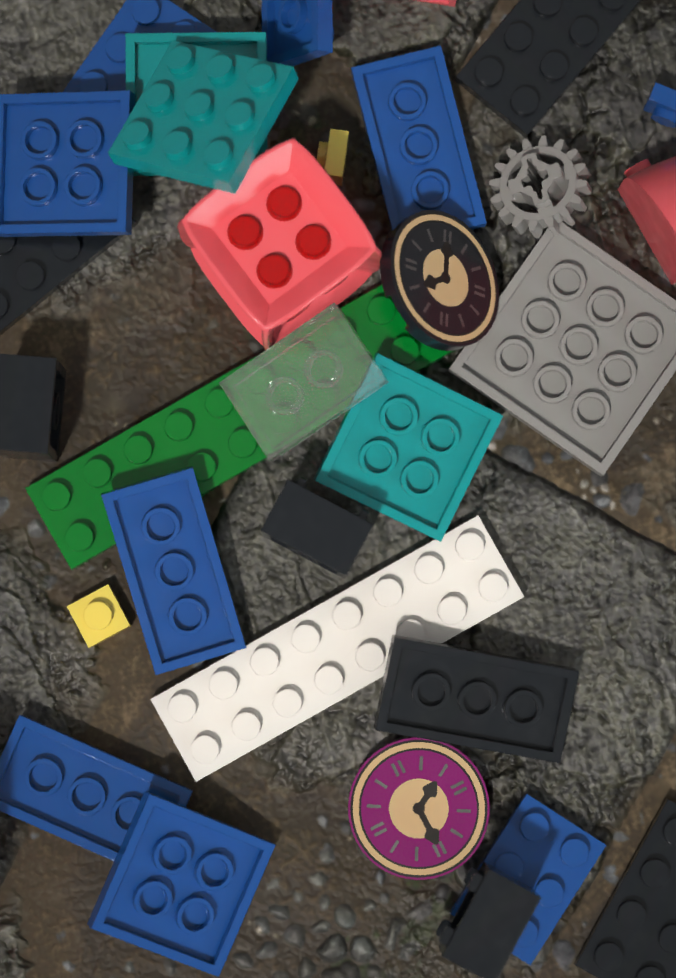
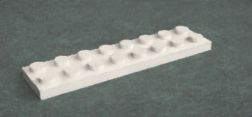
M476 516L447 532L441 542L436 539L251 642L246 645V648L233 652L150 700L197 782L383 677L392 634L442 644L522 599L524 595L480 517Z

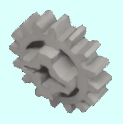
M541 136L538 146L533 147L526 138L522 141L523 151L517 153L511 148L506 150L510 158L507 164L496 162L494 167L501 175V178L489 181L490 187L495 193H498L491 197L490 200L496 210H500L498 215L506 225L512 223V227L517 234L522 235L529 227L532 235L535 238H540L543 228L548 227L555 236L559 234L558 223L564 221L570 226L575 224L574 218L571 215L574 210L586 211L587 206L580 197L592 194L591 186L588 181H585V179L591 176V173L586 164L581 163L583 158L578 150L574 148L569 151V147L563 139H559L552 147L547 136ZM543 161H550L555 163L549 165ZM539 176H541V178L543 179L541 193L543 196L542 199L538 195L540 190L539 185H541L539 181ZM529 209H533L538 211V213H530L526 211Z

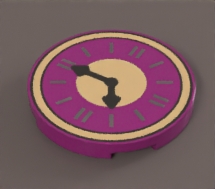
M410 737L386 744L363 763L354 778L349 793V823L358 846L366 857L380 869L405 879H434L458 869L471 858L480 846L489 822V796L482 775L464 753L444 742Z

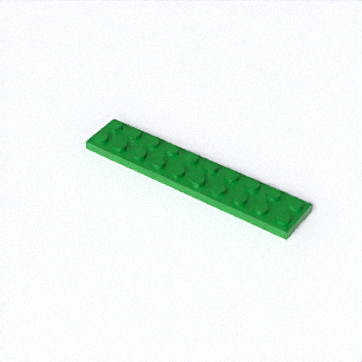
M380 285L271 347L270 351H264L25 489L71 570H74L116 546L101 493L192 466L202 497L345 415L375 353H379L418 373L454 351H442L431 348L419 342L405 330L407 323L399 314L391 296L386 298L383 286Z

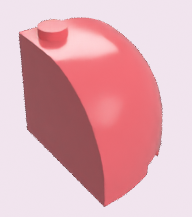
M676 156L651 165L648 159H645L624 172L626 178L617 190L668 280L673 285L676 283Z

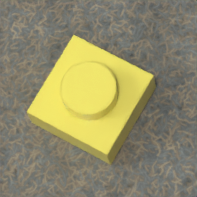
M330 129L329 141L319 142L317 161L335 184L342 186L349 131Z
M109 584L67 606L88 648H92L131 627Z

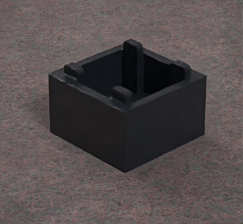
M0 353L1 457L58 462L67 370L57 358Z
M300 477L297 484L287 480L261 529L262 535L346 579L372 530L373 524L366 521L369 512L362 509L360 515L356 516L306 489L308 486L306 484L307 479Z
M483 862L479 870L474 867L469 869L464 879L469 890L452 921L443 919L436 930V934L439 936L440 943L438 947L442 957L480 978H499L540 902L541 896L533 888Z

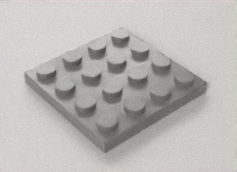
M560 222L558 223L559 234L554 236L550 229L547 228L500 295L497 315L488 333L479 341L464 347L448 371L602 477L676 371V300L578 232Z

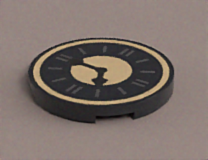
M424 210L408 216L394 230L388 233L381 251V281L386 298L391 296L399 314L407 323L405 330L424 345L442 351L458 350L482 339L491 329L497 315L499 287L491 257L475 232L463 221L449 213L438 210Z

